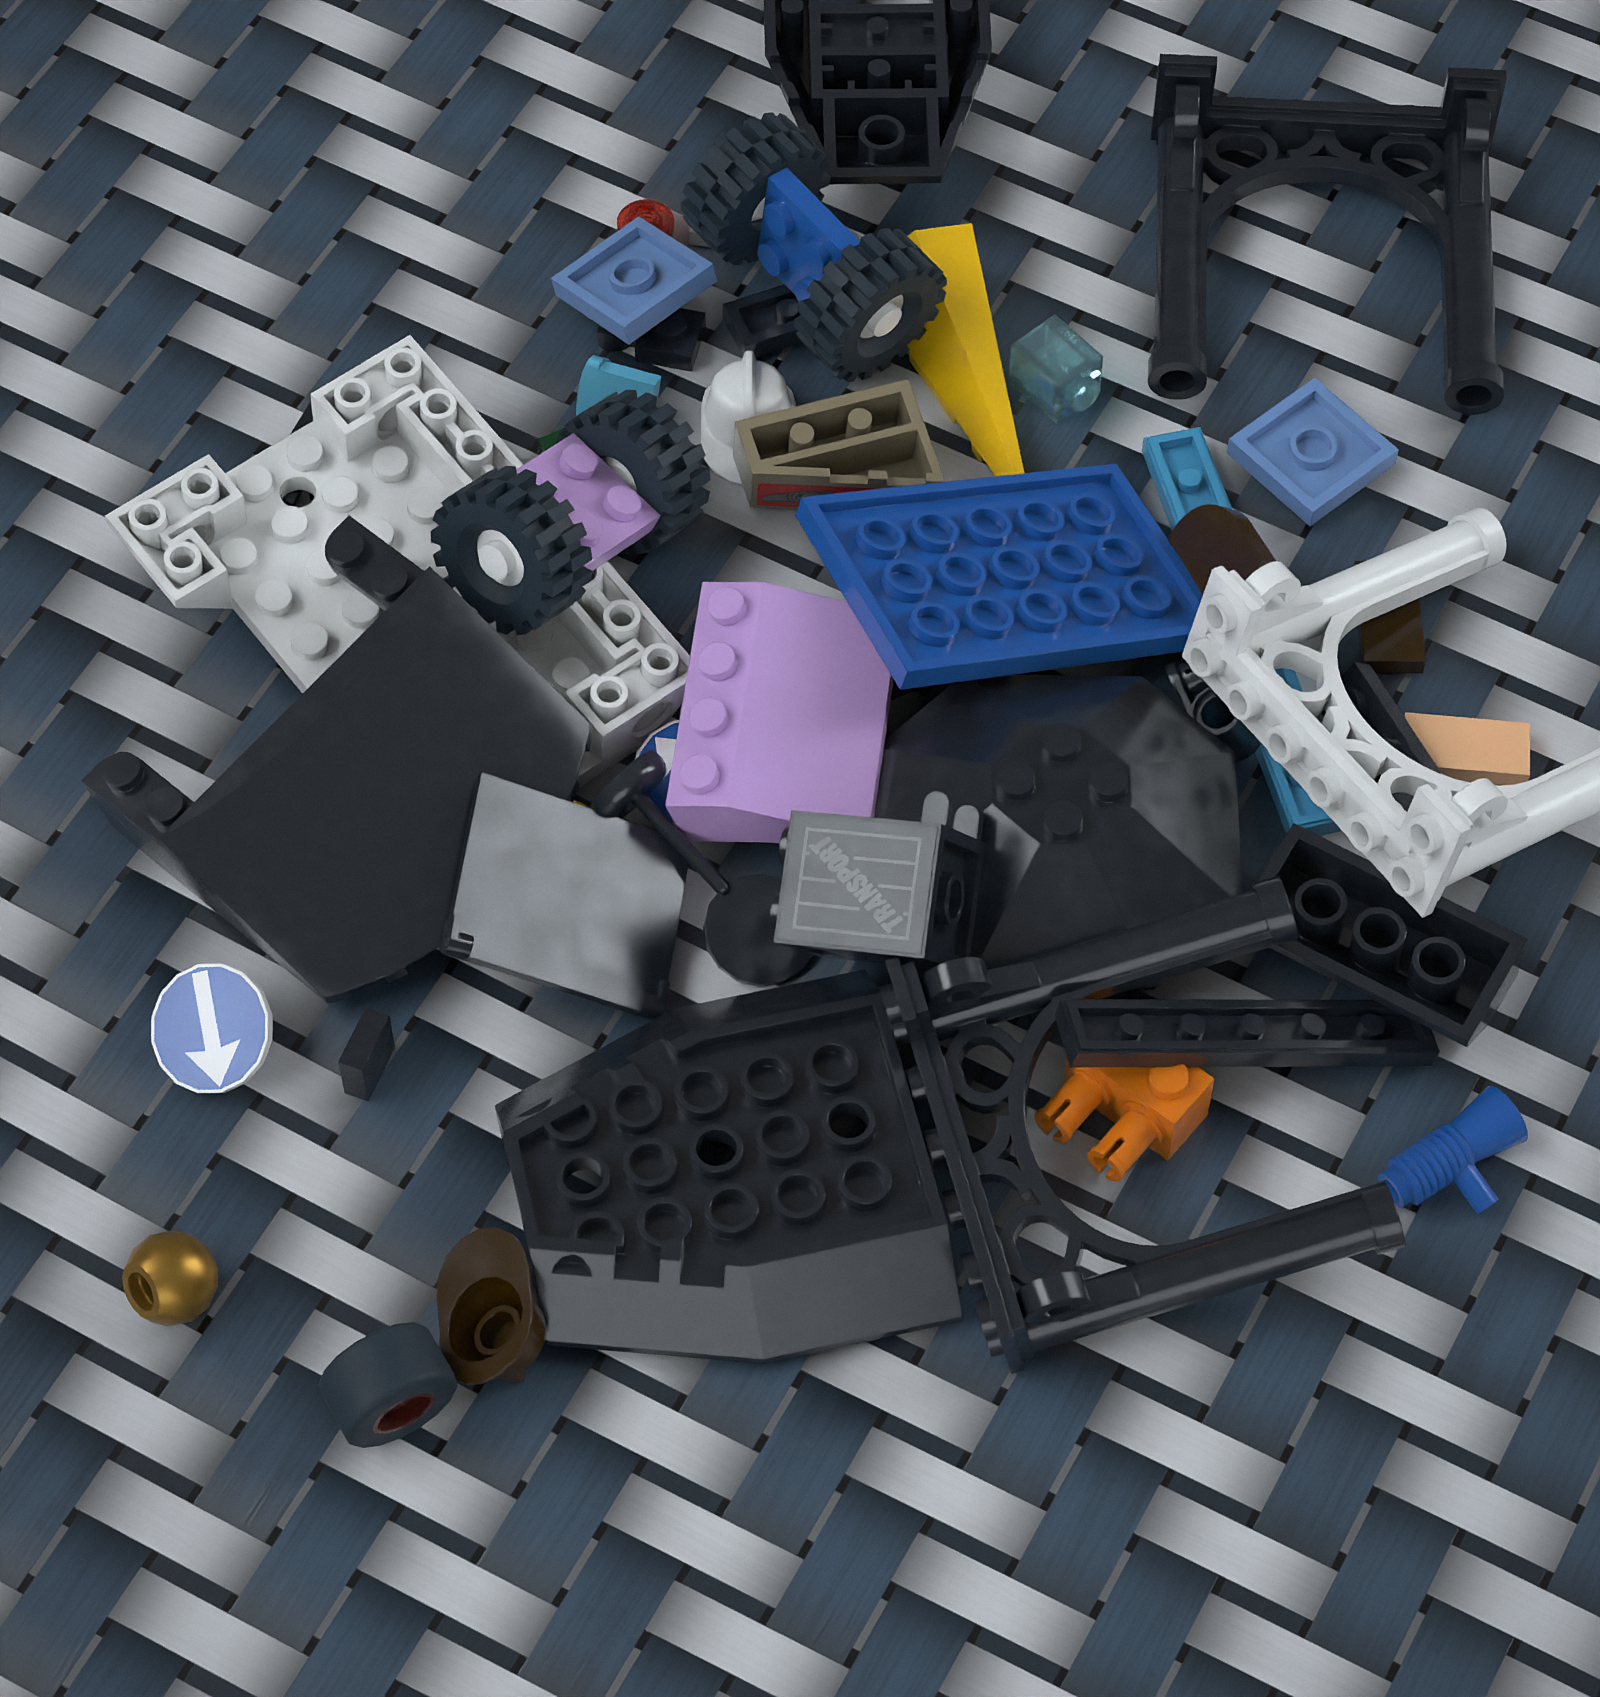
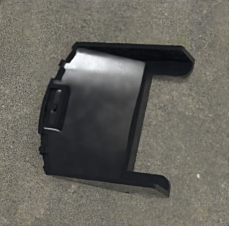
M350 515L329 535L325 544L326 560L335 574L373 601L384 612L195 802L143 760L129 752H119L103 759L81 780L111 825L120 834L327 1004L351 998L350 990L384 977L389 984L408 974L405 969L406 966L420 960L435 949L441 948L477 776L483 772L573 803L580 787L577 779L585 751H590L593 733L591 724L430 566L424 571Z

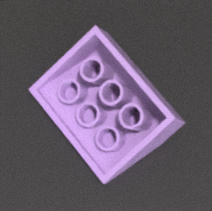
M702 582L665 805L677 828L689 841L780 843L784 829L789 827L791 810L874 818L894 679L846 601L766 582Z

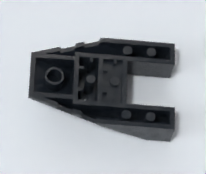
M763 0L765 57L798 128L827 155L826 158L831 164V169L826 172L831 177L829 185L941 183L991 55L992 39L989 0H929V3L842 5H820V0Z

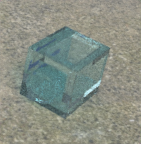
M1053 315L1011 345L1009 383L1057 424L1074 411H1084L1097 399L1101 391L1104 356L1059 317Z

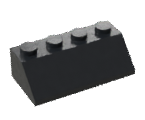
M1295 823L1292 824L1258 881L1277 875L1280 877L1293 912L1298 933V939L1270 947L1271 949L1465 1047H1468L1489 1025L1518 975L1527 938L1442 896L1437 901L1433 912L1422 918L1407 900L1392 888L1390 882L1371 861Z

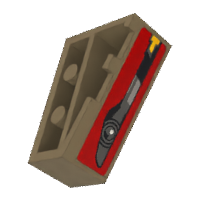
M909 379L735 421L733 458L750 507L798 509L801 497L945 482Z

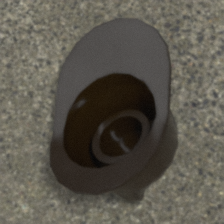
M497 1227L477 1229L461 1238L445 1258L438 1276L439 1348L454 1372L456 1381L466 1385L483 1384L495 1379H501L511 1384L520 1383L525 1379L526 1369L537 1359L541 1352L547 1333L544 1314L533 1299L531 1268L527 1253L518 1239L509 1232Z

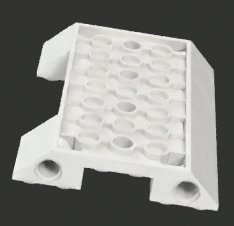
M411 335L312 392L313 421L227 473H224L208 454L105 515L107 524L176 608L234 609L302 693L384 612L382 608L335 574L325 557V544L333 530L350 515L425 571L430 566L443 579L448 575L445 566L436 567L433 554L439 551L441 547L431 543V530L439 526L432 519L435 511L443 506L441 502L494 468L499 470L504 466H516V469L523 465ZM295 490L308 491L315 497L310 504L304 507L288 506L282 501L285 495ZM608 561L592 571L591 581L583 586L586 592L579 600L535 631L533 629L527 634L518 636L515 630L508 635L498 633L591 724L593 733L590 751H585L577 777L580 787L640 749L651 733L667 723L683 702L690 655ZM454 587L453 590L456 591L462 597V595L459 593L456 587ZM494 621L490 626L496 631V621Z

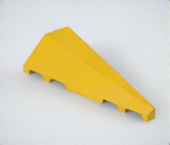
M969 223L914 230L908 237L944 272L943 275L947 279V285L942 288L946 292L944 301L935 305L939 310L935 320L925 323L923 327L927 331L920 340L914 338L907 345L910 349V362L952 423H959L970 439L972 452L979 462L985 461L994 476L1023 474V463L973 225Z

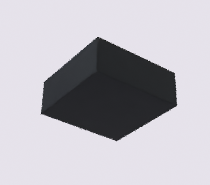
M368 1008L364 1009L338 1061L345 1094L369 1102L395 1049L390 1016Z

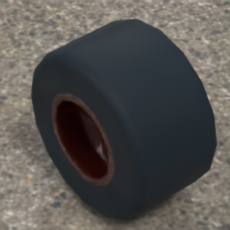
M408 1322L382 1328L354 1342L337 1355L326 1367L318 1386L323 1399L347 1442L353 1446L368 1448L381 1446L400 1439L430 1421L451 1401L457 1389V1381L454 1372L429 1329L424 1325Z

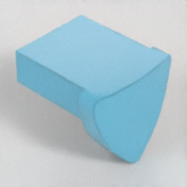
M592 355L583 369L579 382L576 416L615 392L620 394L625 390H636L637 397L647 392L657 396L658 400L661 376L612 363L607 358Z

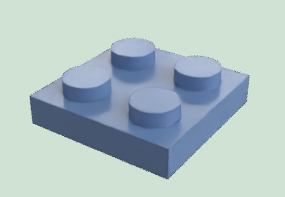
M638 216L554 275L551 281L555 295L629 345L716 283L717 278L713 263Z
M1316 378L1310 380L1230 437L1227 448L1229 456L1309 526H1312L1394 466L1399 449Z

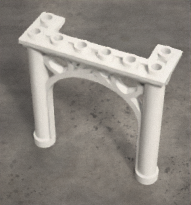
M1478 507L1454 516L1448 525L1442 529L1311 585L1301 586L1300 581L1279 561L1270 562L1260 567L1245 581L1235 570L1228 572L1222 565L1216 567L1211 571L1182 657L1187 661L1192 671L1210 686L1228 706L1230 712L1237 719L1241 720L1267 748L1271 757L1291 774L1308 793L1310 799L1326 812L1348 836L1352 845L1372 862L1390 882L1392 888L1400 896L1404 897L1422 918L1433 912L1446 886L1600 812V748L1527 782L1497 786L1488 778H1481L1469 783L1428 769L1396 750L1364 720L1344 688L1338 668L1337 652L1339 642L1349 631L1365 621L1483 571L1503 560L1506 553L1504 530L1491 512ZM1324 634L1318 651L1300 644ZM1275 669H1291L1316 681L1317 691L1300 692L1292 689L1276 673ZM1325 709V716L1322 723H1320L1315 717ZM1379 774H1381V777H1380V779H1379V781H1378V784H1377V783L1374 781V779H1375ZM1399 792L1414 796L1407 812L1401 804L1395 801L1391 794Z

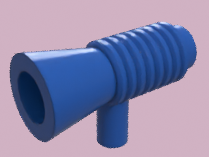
M1487 1086L1449 1125L1442 1124L1438 1129H1434L1431 1133L1410 1145L1409 1148L1404 1149L1401 1153L1389 1159L1386 1170L1378 1175L1379 1182L1385 1181L1387 1183L1395 1206L1403 1208L1409 1203L1419 1205L1453 1181L1478 1215L1499 1201V1198L1476 1168L1475 1163L1526 1142L1528 1139L1526 1124L1520 1112L1506 1094L1494 1086Z

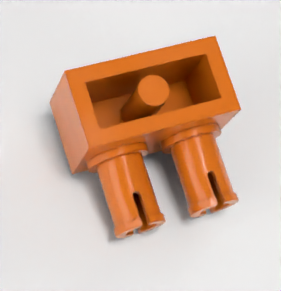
M1066 1058L1063 1086L1043 1108H1040L1035 1113L1034 1118L1038 1127L1047 1136L1057 1126L1059 1130L1053 1135V1140L1061 1144H1066L1071 1139L1072 1134L1095 1109L1116 1123L1100 1142L1089 1150L1087 1157L1090 1164L1099 1174L1110 1164L1112 1168L1106 1174V1179L1120 1182L1128 1169L1148 1147L1167 1161L1173 1156L1208 1116L1215 1078L1199 1067H1186L1184 1064L1171 1067L1070 1068Z

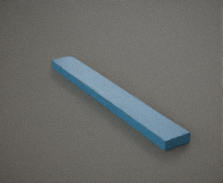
M1201 427L1143 438L1142 453L1172 531L1189 511L1201 505L1213 504L1232 509ZM1286 668L1275 669L1276 673L1284 679L1287 685L1292 689L1303 692L1294 670ZM1261 743L1255 753L1285 833L1287 834L1293 823L1319 836L1342 831L1326 812L1310 799L1308 793L1291 774L1271 757L1267 748Z

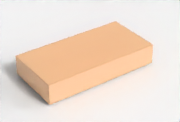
M1405 712V719L1443 775L1465 782L1488 778L1496 785H1514L1529 780L1530 723Z

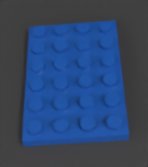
M1117 464L801 497L795 517L900 690L1183 652L1203 597L1182 559Z

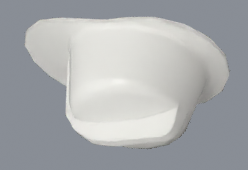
M745 351L742 360L734 361L724 366L714 376L712 384L705 390L701 403V445L706 454L704 461L714 474L729 483L742 485L733 458L735 421L796 407L793 392L786 385L784 377L775 367L763 361H757L753 351Z

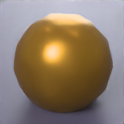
M178 1230L151 1234L133 1248L123 1271V1288L132 1308L141 1317L150 1322L164 1326L192 1322L207 1310L218 1288V1266L210 1248L191 1234Z

